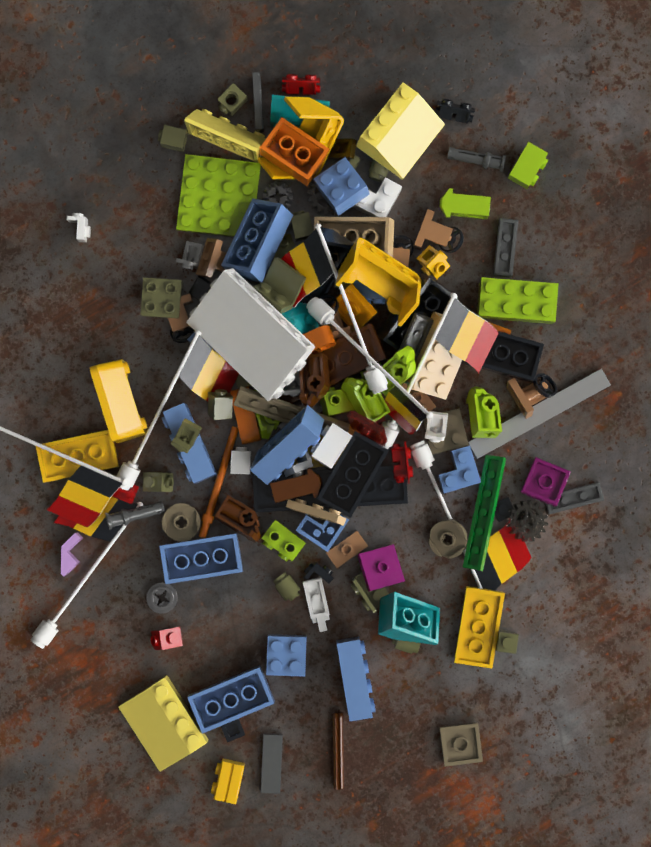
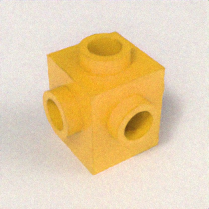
M430 245L416 258L422 265V272L428 276H433L435 279H438L450 267L446 261L448 257L441 250L437 251Z

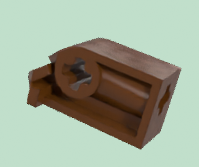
M323 353L309 355L305 360L306 365L299 371L301 391L299 398L304 406L313 407L330 389L328 356Z
M307 469V475L270 483L275 503L307 496L312 493L314 498L318 497L323 485L321 477L312 469Z
M227 495L214 519L246 537L249 541L256 543L261 538L258 528L260 524L256 512ZM250 515L252 522L248 521L245 523L243 516L247 517Z

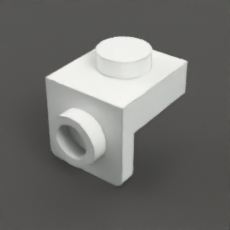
M72 213V216H67L66 220L69 223H77L76 239L79 242L87 243V237L90 238L91 234L88 219L83 217L81 213Z
M429 411V413H433V417L427 420L425 439H429L431 442L444 441L448 413Z

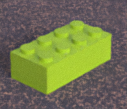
M482 277L479 281L477 315L483 319L553 324L556 322L559 283Z

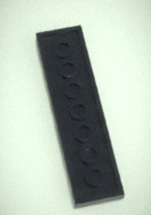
M393 466L379 467L358 506L407 504V479H404L403 483H396ZM333 469L313 470L321 477L323 484L321 490ZM282 472L275 482L291 479L294 476L285 477L284 472ZM252 474L255 512L291 510L286 507L287 501L275 503L270 483L266 485L255 474ZM313 493L297 498L306 501V505L311 507L314 503L324 508H332L318 500L317 497L314 498Z

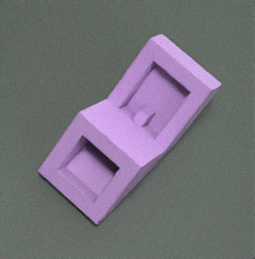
M78 532L74 533L61 546V574L63 576L68 575L80 563L70 552L83 539Z

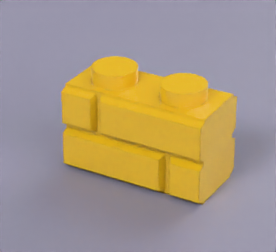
M222 759L221 763H217L215 774L218 775V780L213 782L211 793L214 794V800L231 804L237 803L245 763L229 759Z

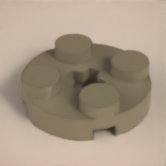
M186 503L172 505L167 509L162 518L164 532L174 541L184 542L190 540L197 535L201 526L199 513L194 507ZM180 517H183L184 520H187V524H184V528H180V525L178 524L176 525V521H178Z
M454 519L442 520L435 524L430 531L429 545L432 551L440 557L455 558L465 550L468 543L465 528ZM445 534H447L448 536H452L451 544L450 542L444 541V539L446 538Z

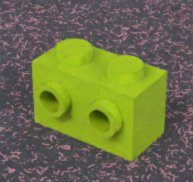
M528 142L508 179L525 189H528L530 185L534 186L539 178L536 175L538 170H543L548 162V159H546L548 153Z
M332 387L320 400L323 415L326 416L355 411L346 392L342 391V389L335 390V387Z
M277 520L272 523L261 538L264 540L263 545L270 550L275 548L280 552L278 556L286 562L288 560L293 561L306 544L304 540Z

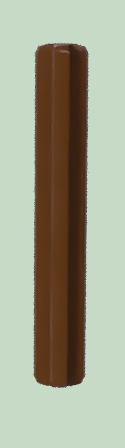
M334 712L332 714L334 789L341 790L344 789L343 713Z

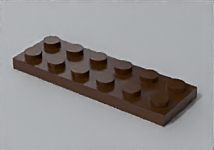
M370 323L360 328L359 330L368 354L378 364L387 360L388 358L373 324ZM356 331L348 334L361 347ZM345 337L335 340V346L320 352L328 356L330 387L366 370V367L369 366L366 357ZM282 394L279 397L280 400L291 404L301 401L299 395L292 397Z

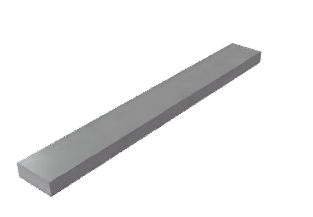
M600 369L556 393L553 397L534 405L531 417L525 419L523 414L520 413L501 424L502 432L496 438H474L468 444L476 459L609 387L611 384L603 370Z

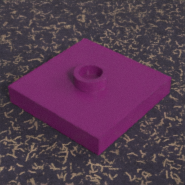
M535 457L521 493L557 507L571 471Z
M394 544L357 555L368 592L405 581Z

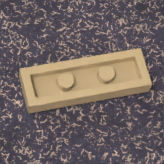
M297 498L295 501L289 499L287 501L286 507L291 510L342 526L345 524L346 518L340 516L341 512L329 509V512L324 511L323 506L313 503L311 507L306 505V501Z

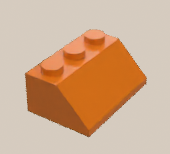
M281 117L260 146V155L305 186H308L330 151L329 148L283 117Z

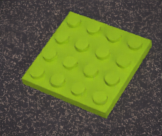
M185 154L176 230L235 237L252 198L257 199L261 170L260 163Z

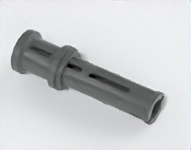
M449 147L447 159L483 165L482 167L485 169L490 167L503 172L506 155H492L490 152L483 154Z
M160 501L135 509L126 510L123 508L121 511L112 514L105 513L108 528L111 530L115 526L123 524L127 526L134 520L165 513L163 502Z

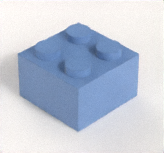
M346 157L314 178L317 189L338 216L369 195L366 183Z
M268 634L266 675L305 677L307 636Z

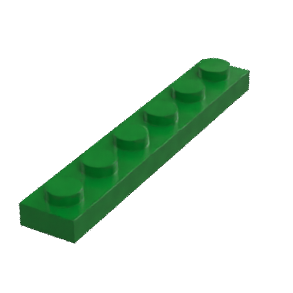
M485 456L481 483L479 485L463 562L464 568L483 571L506 462L504 457Z

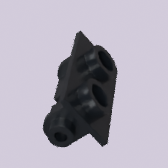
M449 99L437 101V106H440V108L436 107L435 113L439 118L451 120L454 113L456 114L455 121L466 124L468 122L472 123L474 115H470V113H475V108H472L471 104H453V101Z

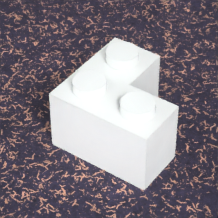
M385 177L376 194L369 190V195L352 207L370 217H387L401 192L402 186Z
M334 423L331 426L327 425L321 433L324 436L322 441L313 446L310 451L313 453V459L329 469H332L352 437L351 434Z

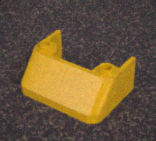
M285 96L284 101L299 118H303L299 129L331 151L344 123L343 117L337 111L310 97ZM330 151L328 152V154H327L325 160L323 161V163H322V165H321L319 171H318L317 174L314 176V178L317 177V176L320 174V172H321V170H322V168H323V166H324V164H325V162H326V160H327V158H328V155H329ZM264 157L258 158L257 161L272 179H295Z
M358 238L338 270L336 286L339 287L342 282L354 283L358 280L387 299V308L391 313L399 315L398 326L401 327L419 306L422 280L417 273L367 240Z
M120 359L89 367L112 441L121 443L146 435L147 430L145 429L148 428L146 420L138 414L128 382V373H131L128 363Z

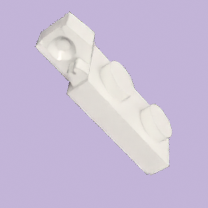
M322 578L303 581L312 622L318 623L320 632L327 631L325 621L330 620V613Z

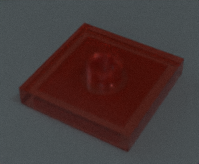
M350 410L347 417L351 429L385 446L388 440L384 427Z

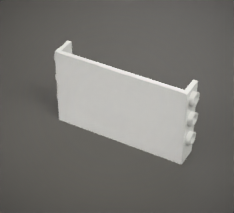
M233 268L224 270L219 278L210 284L211 289L200 298V304L190 312V318L186 323L195 331H201V337L267 401L274 398L278 399L284 393L283 388L295 379L294 374L306 365L305 360L315 349V346Z

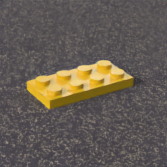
M108 430L42 444L100 470L119 467L115 444ZM36 446L43 483L70 478L81 466Z
M466 586L454 663L493 668L505 592Z

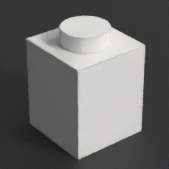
M236 447V451L231 450L230 474L251 475V451H247V447Z

